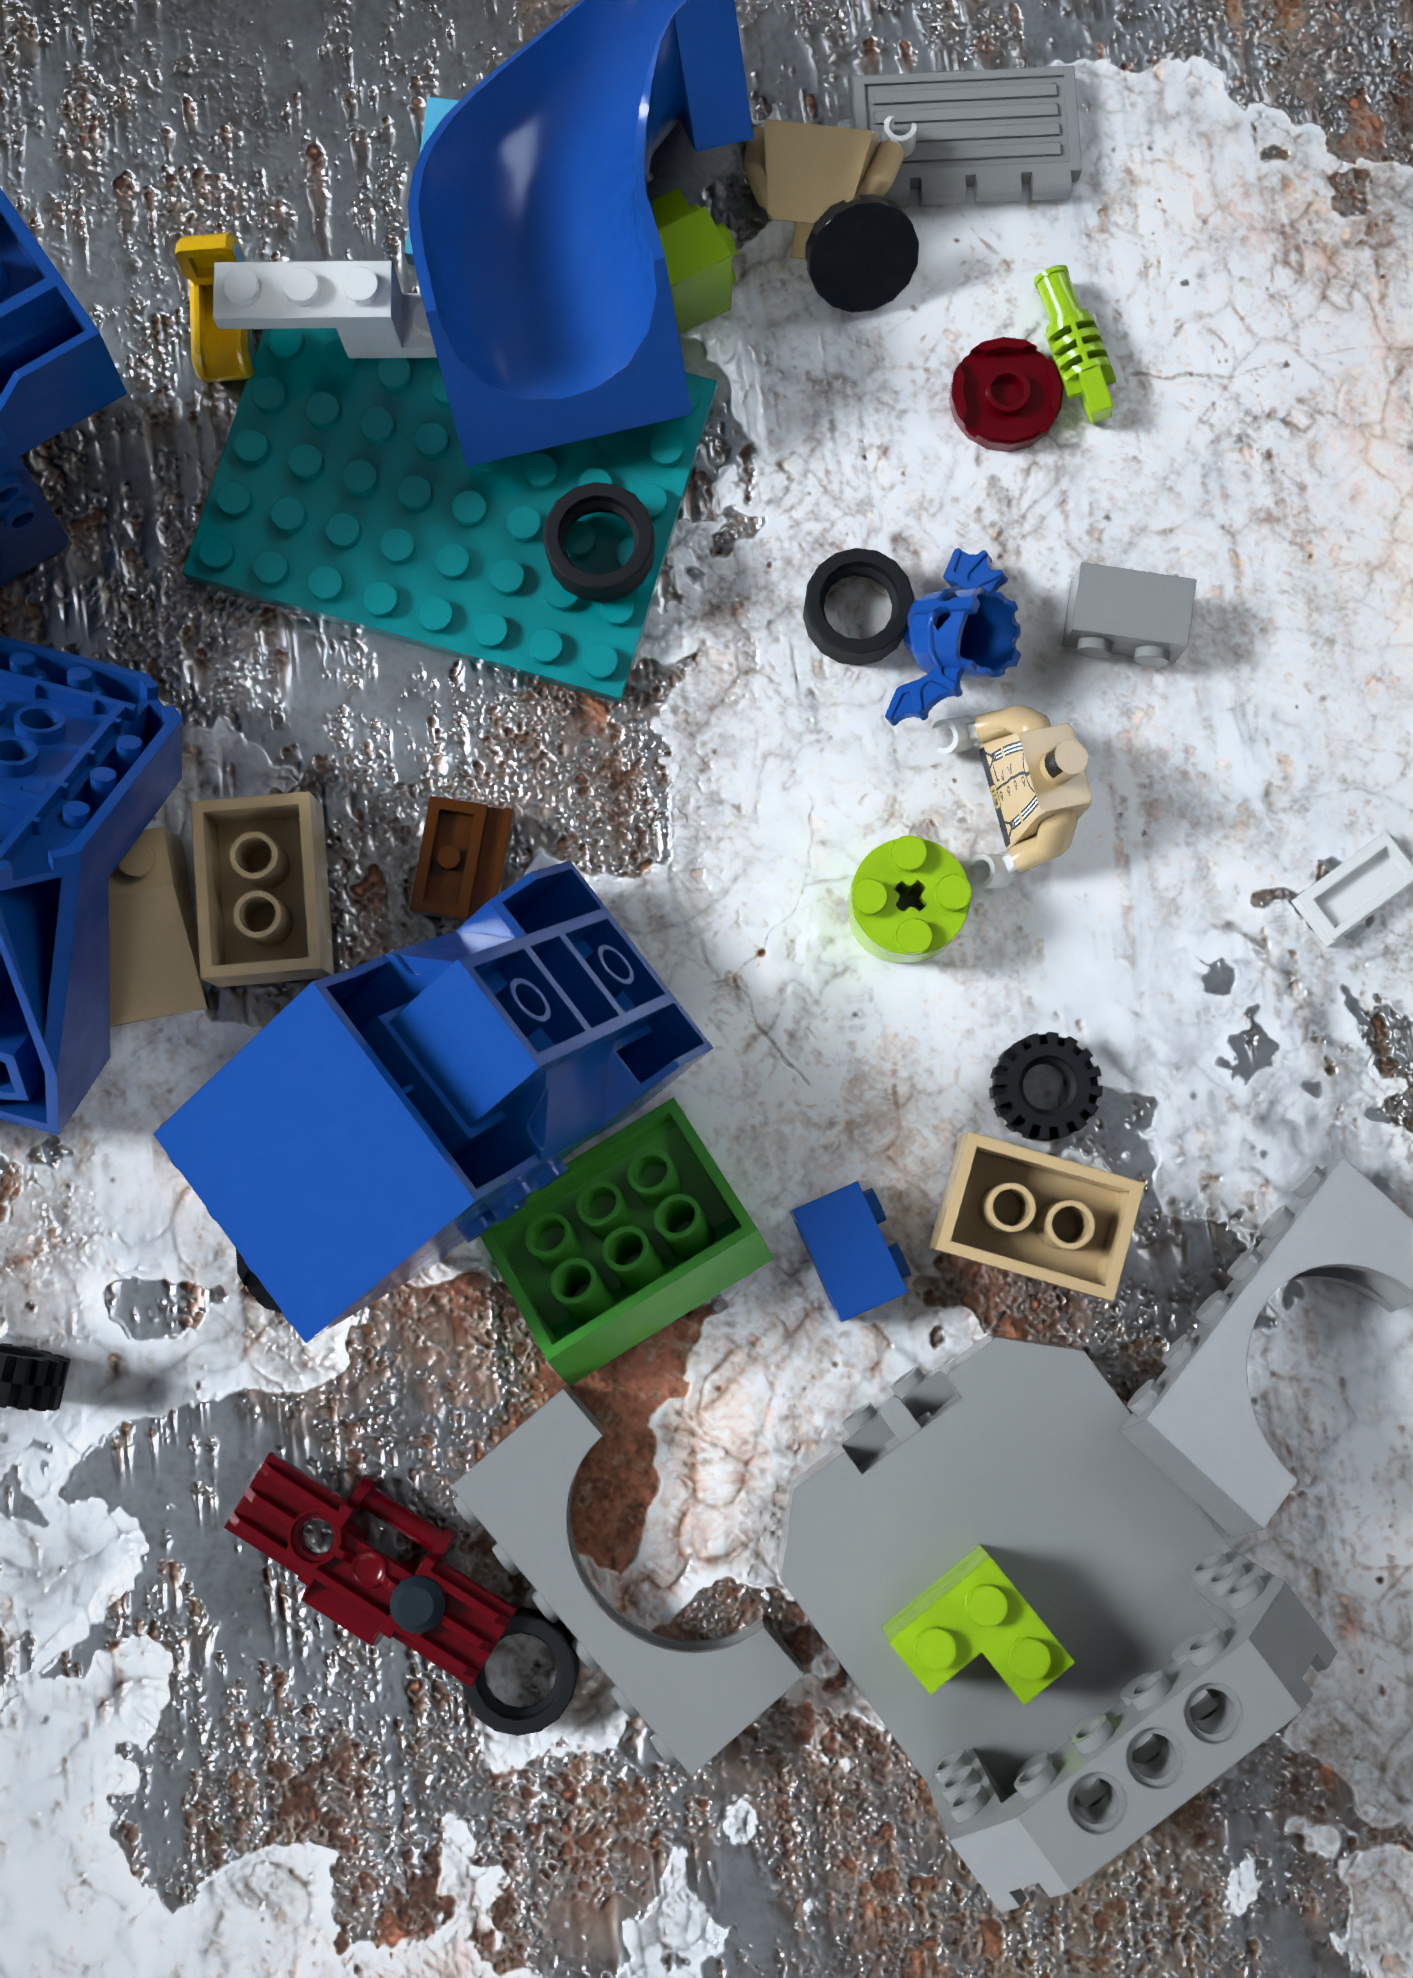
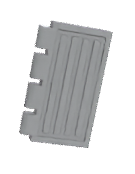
M1074 65L853 76L851 90L855 129L872 130L880 134V144L883 142L884 120L888 116L895 117L893 131L895 135H906L911 130V124L913 122L917 124L915 149L911 155L904 158L893 185L883 197L892 200L899 207L910 206V189H918L920 206L965 204L966 187L974 186L975 203L1020 201L1022 184H1029L1030 200L1071 198L1072 182L1078 181L1082 172Z

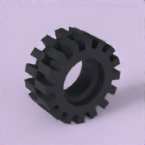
M1047 1032L1041 1035L1038 1033L1032 1034L1014 1043L998 1058L999 1062L992 1069L990 1076L993 1082L992 1087L989 1088L990 1098H994L996 1107L993 1109L997 1117L1002 1116L1007 1122L1005 1126L1012 1132L1017 1131L1023 1134V1138L1030 1140L1051 1141L1069 1136L1073 1132L1081 1130L1088 1124L1086 1121L1089 1117L1094 1116L1099 1108L1096 1105L1097 1098L1102 1096L1103 1086H1098L1097 1077L1102 1074L1099 1065L1094 1067L1090 1061V1058L1093 1057L1091 1052L1087 1048L1083 1050L1076 1045L1078 1043L1076 1039L1070 1036L1062 1038L1059 1037V1033ZM1036 1065H1051L1057 1068L1066 1079V1097L1061 1105L1055 1109L1042 1110L1036 1108L1027 1100L1024 1094V1078L1027 1072Z
M1 1343L0 1407H15L18 1410L27 1411L29 1409L36 1411H56L59 1409L70 1359L44 1350H33L30 1347L12 1346V1344Z

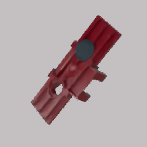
M270 1452L224 1528L298 1575L297 1579L307 1585L301 1601L371 1646H377L384 1636L389 1639L394 1637L471 1687L516 1613L517 1608L443 1561L455 1542L458 1532L449 1526L442 1530L376 1488L378 1481L369 1475L364 1476L349 1500H347L275 1453ZM365 1509L429 1550L430 1553L424 1557L421 1564L412 1562L409 1559L402 1564L365 1540L368 1533L356 1521L362 1510ZM312 1518L326 1520L333 1529L334 1541L331 1548L325 1553L311 1551L303 1540L304 1527Z

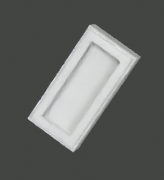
M1387 830L1292 899L1291 902L1322 943L1328 947L1413 885V862Z

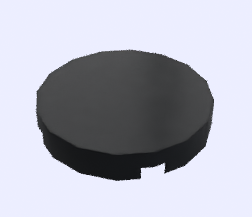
M875 194L859 195L860 199H853L847 203L845 200H842L830 206L814 223L806 242L805 259L807 261V271L816 292L832 307L851 313L873 311L893 301L909 284L918 265L919 241L911 220L895 202Z

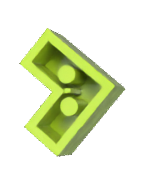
M678 187L650 201L666 259L678 334L680 335L731 309L732 285L736 283L732 259L737 256V250L725 224L720 223L716 225L705 206L702 208L697 204L689 206Z
M980 1544L881 1626L890 1645L930 1695L982 1652L1025 1706L1075 1663Z

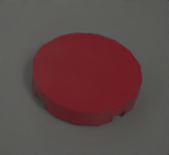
M1000 337L981 342L959 363L951 381L949 404L954 422L969 440L988 450L1012 452L1031 447L1048 434L1061 410L1064 386L1057 365L1050 357L1047 359L1042 353L1037 351L1036 345L1024 339Z

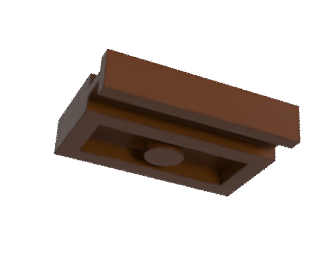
M430 796L410 904L412 913L466 922L486 902L502 892L516 814L514 809H500L488 807L486 804Z

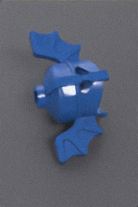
M960 548L955 549L943 575V578L950 587L925 594L920 600L912 603L907 615L908 627L903 634L906 649L913 654L920 670L927 675L901 685L895 690L885 714V718L892 726H896L899 721L911 717L920 718L923 721L926 720L929 716V711L939 701L947 697H960L962 695L961 680L1000 677L1005 674V670L1008 667H1017L1021 657V653L1016 649L1017 639L1021 636L1020 625L1015 619V612L1018 610L1015 601L1007 599L1001 592H996L1000 586L1008 582V578L1002 570L994 571L991 569L990 563L992 558L986 550H982L979 554L974 555L967 554Z

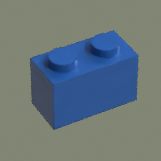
M856 1181L790 1211L836 1317L840 1322H844L908 1293L903 1279L911 1276L909 1266L899 1245L894 1243L887 1246L878 1224L886 1221V1216L872 1188L862 1191L859 1182Z

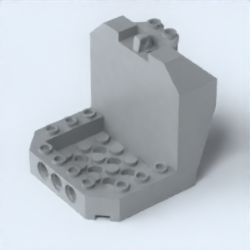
M987 1334L954 1360L927 1374H924L919 1366L911 1369L890 1386L894 1393L892 1397L876 1409L871 1402L863 1405L841 1423L847 1431L845 1436L829 1454L791 1482L777 1555V1564L780 1579L927 1783L950 1843L1000 1913L1022 1906L1027 1897L1021 1888L1039 1883L1049 1898L1073 1891L1303 1712L1313 1695L1302 1679L1310 1664L1317 1672L1328 1669L1338 1651L1288 1584L1231 1549L1201 1507L1119 1432L1131 1413L1085 1351L1063 1344ZM979 1544L990 1555L1075 1662L1025 1706L982 1652L930 1695L890 1645L881 1627Z

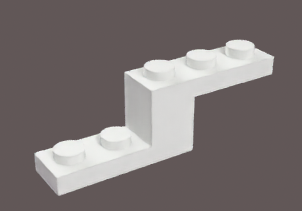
M392 261L214 262L213 320L218 329L336 328L348 358H437L421 293H402Z

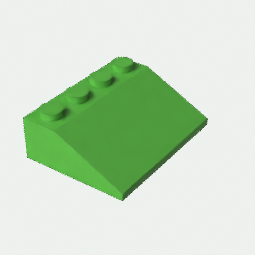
M674 1097L566 1163L565 1165L568 1167V1170L541 1191L536 1189L525 1198L528 1203L501 1224L498 1225L496 1222L480 1235L546 1361L569 1387L774 1259L757 1227Z

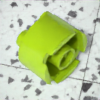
M912 835L888 841L875 848L865 857L858 867L849 888L847 912L852 933L866 951L886 962L914 963L931 959L948 946L965 923L970 907L971 886L958 860L939 844ZM898 892L902 895H906L909 892L914 893L918 897L915 905L917 909L911 906L905 912L899 910L896 906L900 898Z

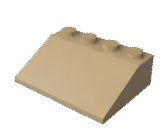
M164 826L144 830L108 878L110 1027L210 1008L206 982L200 979L198 934L182 840Z

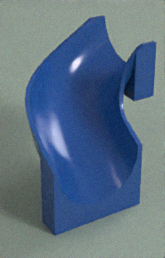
M580 0L473 87L443 117L424 144L412 174L408 200L412 256L426 317L466 467L692 415L666 259L650 200L647 197V180L650 161L655 150L679 120L696 152L754 139L735 0Z

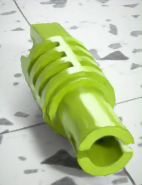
M1067 265L1050 267L1034 278L1035 288L1038 289L1050 322L1046 327L1045 336L1055 364L1058 367L1068 399L1079 396L1090 424H1094L1112 417L1113 402L1107 386L1116 383L1117 379L1093 314L1089 313L1087 309H1081L1069 277Z

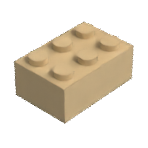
M310 791L190 801L200 979L216 987L320 979L333 975L334 965L324 813L321 803Z
M968 1131L959 1136L928 1249L1097 1299L1114 1302L1145 1183Z

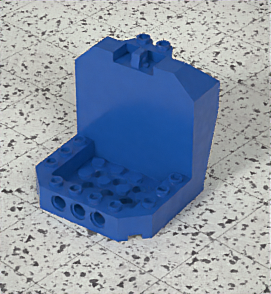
M1 635L0 1120L60 1135L111 1057L108 878L182 779L183 718L173 705L163 706L158 699L159 686L148 673Z

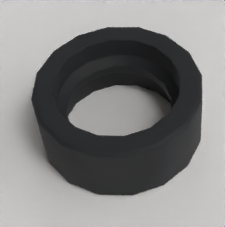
M593 482L574 487L555 502L545 520L543 543L552 575L566 591L582 600L605 603L626 597L643 584L653 566L655 534L649 512L635 494L616 484ZM596 512L613 513L623 518L631 528L634 537L633 553L627 563L618 570L605 574L586 573L578 569L569 559L565 547L567 532L571 525L582 516Z
M853 548L833 554L818 565L807 584L803 619L808 637L822 654L838 663L862 666L881 661L898 648L903 639V634L908 627L907 615L914 602L909 577L895 560L876 550ZM851 576L870 578L881 584L888 592L892 604L891 618L885 628L874 637L866 639L847 638L836 632L827 621L824 611L825 597L831 587L841 579Z
M527 1607L517 1608L500 1640L506 1636L522 1633L535 1636L547 1644L555 1657L557 1668L555 1684L547 1697L535 1705L521 1708L504 1704L493 1695L487 1685L484 1671L485 1665L471 1687L461 1681L464 1699L475 1717L496 1732L515 1736L540 1732L561 1717L573 1699L580 1669L579 1658L571 1646L573 1638L565 1625L560 1621L553 1624L540 1610Z

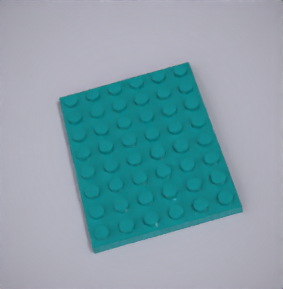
M336 328L264 329L254 357L255 373L246 381L182 572L186 579L191 582L622 704L717 393V381L685 372L692 415L466 467L437 358H348ZM593 482L616 484L635 494L648 510L655 534L653 566L643 584L626 597L605 603L582 600L566 591L552 575L543 543L545 520L555 502L574 487ZM596 512L582 516L571 525L567 532L565 547L569 559L578 569L586 573L605 574L616 571L627 563L633 553L634 537L631 528L623 518L613 513Z

